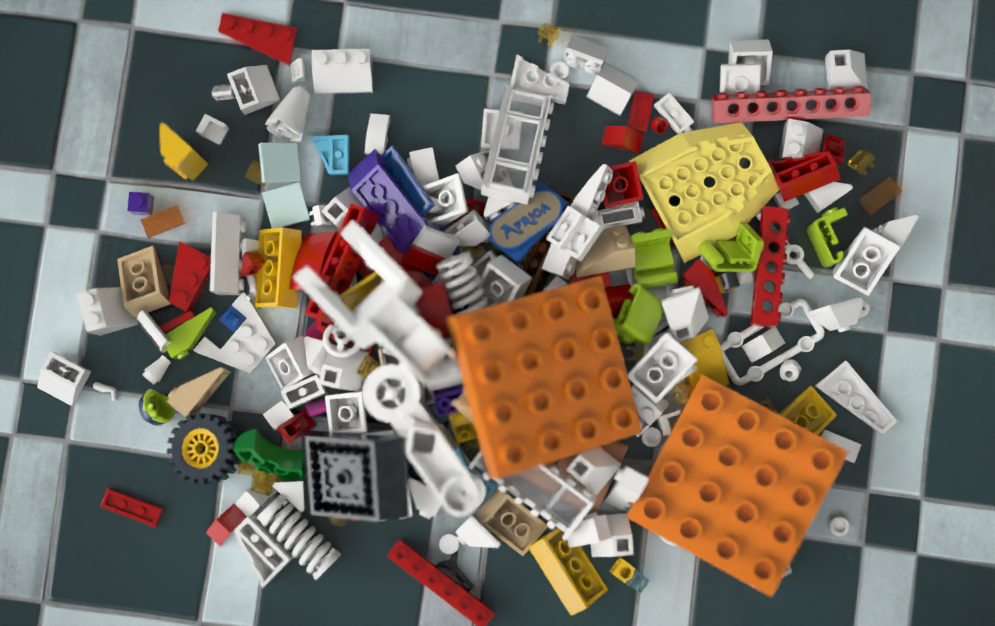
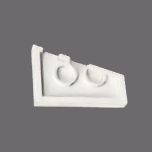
M517 55L510 87L548 96L551 94V102L565 105L570 84L551 73L544 72L537 65L530 64L523 60V57Z

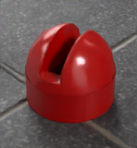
M656 117L651 121V128L658 134L664 133L668 128V122L662 117Z

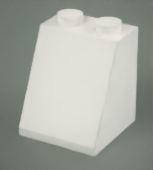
M121 287L95 288L77 294L88 333L101 336L138 325L136 317L123 305Z

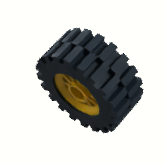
M203 413L189 415L186 417V420H180L177 423L180 428L172 429L171 433L174 434V438H168L167 442L172 444L171 448H167V454H172V458L168 459L169 464L176 465L173 471L175 473H182L180 478L189 480L193 484L219 483L220 480L228 479V474H234L237 470L234 465L241 464V460L238 459L234 451V445L240 431L239 429L232 428L235 425L232 421H226L227 418L223 416ZM203 444H205L206 451L204 453H202L201 447Z

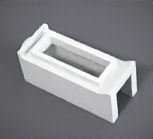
M638 202L598 210L594 222L600 225L603 230L614 226L625 225L629 227L640 225L642 219L645 218L643 207H639Z

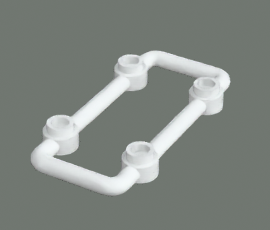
M797 299L791 303L784 302L779 305L778 312H781V318L786 319L791 317L794 310L801 306L817 333L811 337L804 336L800 338L796 346L762 366L750 367L745 376L739 378L724 351L730 347L737 348L741 346L743 339L764 327L750 326L740 333L732 332L728 335L727 340L720 344L726 372L734 384L742 386L750 381H760L765 372L801 351H811L814 348V344L824 337L822 325L808 316V312L813 310L806 300Z

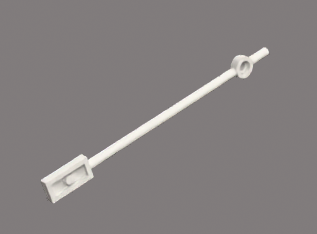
M670 92L654 104L656 110L667 120L668 124L677 134L683 131H693L690 126L694 121ZM761 210L755 215L759 221ZM771 224V231L773 233H778L779 231L775 228L773 224ZM788 243L784 248V253H787L786 263L797 265L810 280L815 276V273L803 261V249L798 245H790ZM790 252H794L796 254L795 259H792L790 257Z

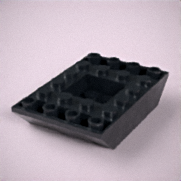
M300 430L306 508L311 515L377 522L410 517L404 437ZM342 473L346 475L347 482L341 478Z

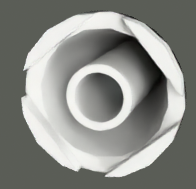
M297 86L290 90L267 119L265 125H268V131L281 139H285V137L291 138L290 142H300L302 140L310 94L306 88Z

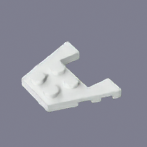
M242 292L232 306L247 318L221 349L207 337H204L195 347L194 351L252 374L277 343L261 320L250 300L246 299L247 294Z

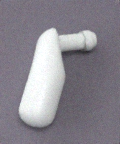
M254 275L247 276L250 288L249 295L246 296L247 300L257 295V284Z
M99 382L93 384L95 390L111 392L112 400H117L116 388Z

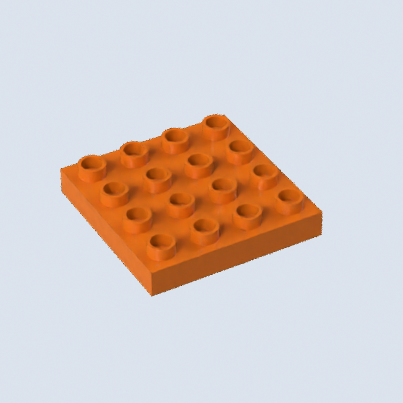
M601 276L446 318L487 474L490 479H500L642 432Z
M702 375L647 477L649 479L640 497L633 503L627 518L772 597L849 452Z

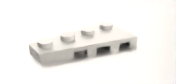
M847 361L841 363L815 385V387L880 434H884L898 422Z

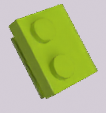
M835 207L822 214V218L814 221L806 229L818 258L825 268L833 266L843 258V251L832 256L828 248L839 243L830 224L848 215L845 208L838 210Z
M740 223L736 241L716 240L715 246L719 249L718 251L709 240H705L699 245L698 250L715 271L753 272L757 268L761 251L764 248V241L748 223Z
M659 228L653 232H637L631 236L635 247L636 267H632L636 284H640L645 289L676 284L678 281L677 272H674L672 267L674 261L669 245L672 237L670 229L664 230Z
M635 284L629 290L630 293L635 295L634 301L625 299L618 319H613L616 334L621 342L628 345L631 343L649 344L653 339L664 308L661 299L640 284Z

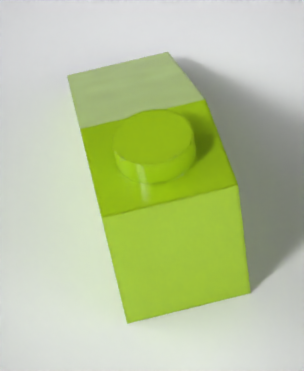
M214 308L207 309L165 334L171 341L165 347L171 358L181 360L189 355V351L194 348L217 313Z

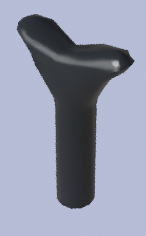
M457 551L452 554L450 560L439 562L436 565L437 567H443L452 571L468 591L475 587L457 566Z

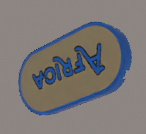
M538 190L534 192L533 198L529 197L528 205L517 203L499 215L493 221L490 228V236L495 246L501 250L517 251L556 225L562 216L563 210L559 196L550 190Z

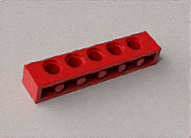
M352 203L349 206L320 276L324 284L338 295L349 289L362 259V256L341 235L342 231L353 220L371 237L379 215L369 209ZM311 297L305 314L334 326L335 321Z
M764 206L761 209L759 236L764 241V248L761 251L758 265L755 269L750 325L774 328L781 321V312H778L779 304H782L783 292H780L781 284L783 285L785 281V273H782V268L787 261V253H784V248L788 245L789 234H786V227L790 225L791 215L788 214V209ZM771 224H776L779 227L778 233L771 231ZM769 243L777 246L776 253H772L769 250ZM770 262L775 265L774 272L767 270V263ZM766 282L772 283V292H768L765 289L764 285ZM764 301H767L771 304L772 308L770 312H767L763 309Z
M401 538L387 555V557L475 625L486 626L494 616L495 611Z

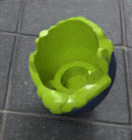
M148 389L139 400V411L143 420L155 426L169 423L176 411L167 402L170 397L160 394L158 391Z

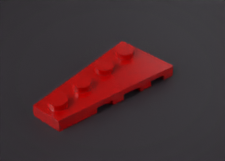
M222 13L218 28L220 34L245 44L251 49L266 54L268 57L290 67L298 33L297 28Z

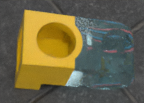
M620 556L609 570L613 575L639 593L644 590L650 581Z

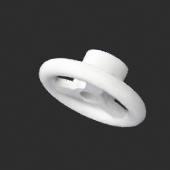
M336 322L334 326L329 325L325 330L323 344L330 354L336 357H349L360 349V346L356 343L350 350L343 351L344 345L353 339ZM330 333L334 335L335 340L338 342L336 350L329 343Z

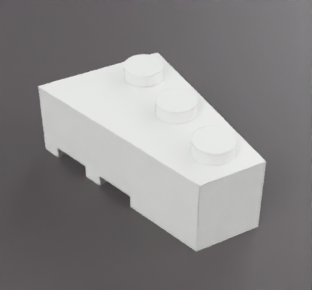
M622 466L621 469L617 470L613 478L615 482L605 502L626 512L628 507L630 508L632 503L640 497L649 478L628 467Z
M253 513L234 532L245 554L247 553L252 563L251 566L256 571L263 588L293 557L292 551L285 550V544L283 542L279 543L277 536L271 535L269 528L263 527L262 523L256 520L258 516Z

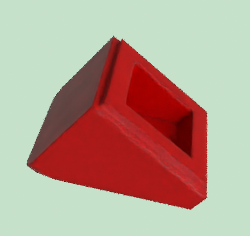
M257 251L245 252L243 254L242 277L257 275L264 265L265 260Z

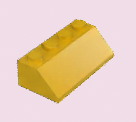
M162 122L160 125L161 154L166 158L164 162L185 180L189 178L194 181L207 167L208 163Z
M284 227L259 230L258 253L265 260V263L256 275L257 295L254 307L275 309L297 308L298 291L290 289V280L294 261L302 243L301 230Z
M557 527L528 548L570 615H573L590 606L608 591V588L582 547L569 548L567 539H563L565 532Z

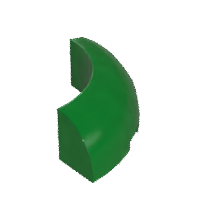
M257 429L248 430L236 440L234 445L236 455L243 463L248 462L253 465L255 471L267 476L270 473L279 475L282 480L304 481L302 450H290L273 445L266 441L258 433Z

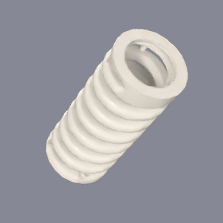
M470 252L455 255L436 264L439 272L445 270L444 268L448 266L451 269L440 275L442 279L466 273L453 281L445 283L446 289L470 283L448 294L449 299H453L464 294L473 293L469 297L453 303V309L477 303L469 309L458 312L456 315L489 307L486 305L488 298L482 296L484 288L478 286L481 280L478 276H474L477 272L476 267L470 266L473 262ZM458 263L459 266L453 268V265Z
M281 494L261 512L256 520L260 521L265 528L271 526L269 533L271 535L278 534L277 541L279 543L286 541L284 545L285 550L294 548L292 551L293 558L302 555L299 560L300 565L304 566L310 562L307 572H314L312 575L317 580L341 556V553L337 549L332 548L323 557L331 546L329 541L315 550L323 540L322 534H318L306 544L316 531L314 526L298 537L309 522L307 519H303L290 530L301 516L299 511L282 523L294 506L288 504L274 515L281 508V505L285 506L288 503Z

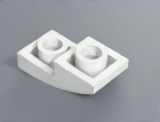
M370 114L365 154L369 155L374 149L380 155L385 153L388 142L387 132L391 120L389 115Z

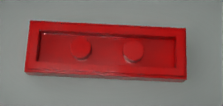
M107 488L100 505L102 508L155 528L164 508L111 488Z

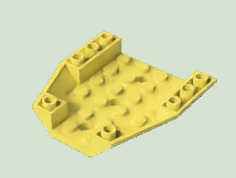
M742 122L679 133L629 161H636L640 181L666 229H670L671 238L676 245L675 248L684 263L701 255L698 248L703 241L709 240L716 247V240H729L738 234L740 223H749L779 191L769 164L754 137ZM742 158L748 159L750 161L749 168H741L739 160ZM706 177H712L715 180L713 187L708 188L704 185ZM671 196L679 197L680 204L673 207L669 204Z

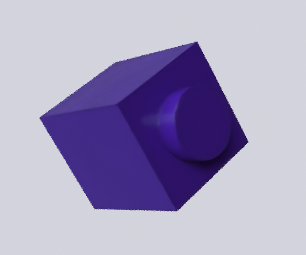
M129 192L127 211L133 215L152 216L154 196L143 192Z

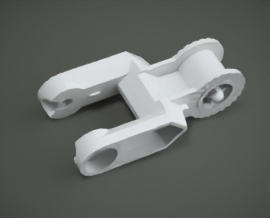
M352 220L344 228L341 235L366 260V264L371 269H375L385 280L368 298L351 312L341 301L342 298L336 292H332L308 266L301 269L293 278L362 349L375 342L381 347L385 344L401 361V369L404 371L410 370L426 386L429 381L423 375L446 353L452 359L456 357V354L442 341V333L439 330H432L416 314L419 310L414 305L422 291Z
M385 365L377 368L368 376L363 387V400L366 408L375 418L390 422L399 436L404 437L407 456L449 513L456 516H465L472 513L485 499L487 494L486 483L475 466L471 470L473 479L453 451L460 446L449 429L436 420L425 404L424 384L410 370H402L400 365ZM461 449L468 466H470L472 462Z

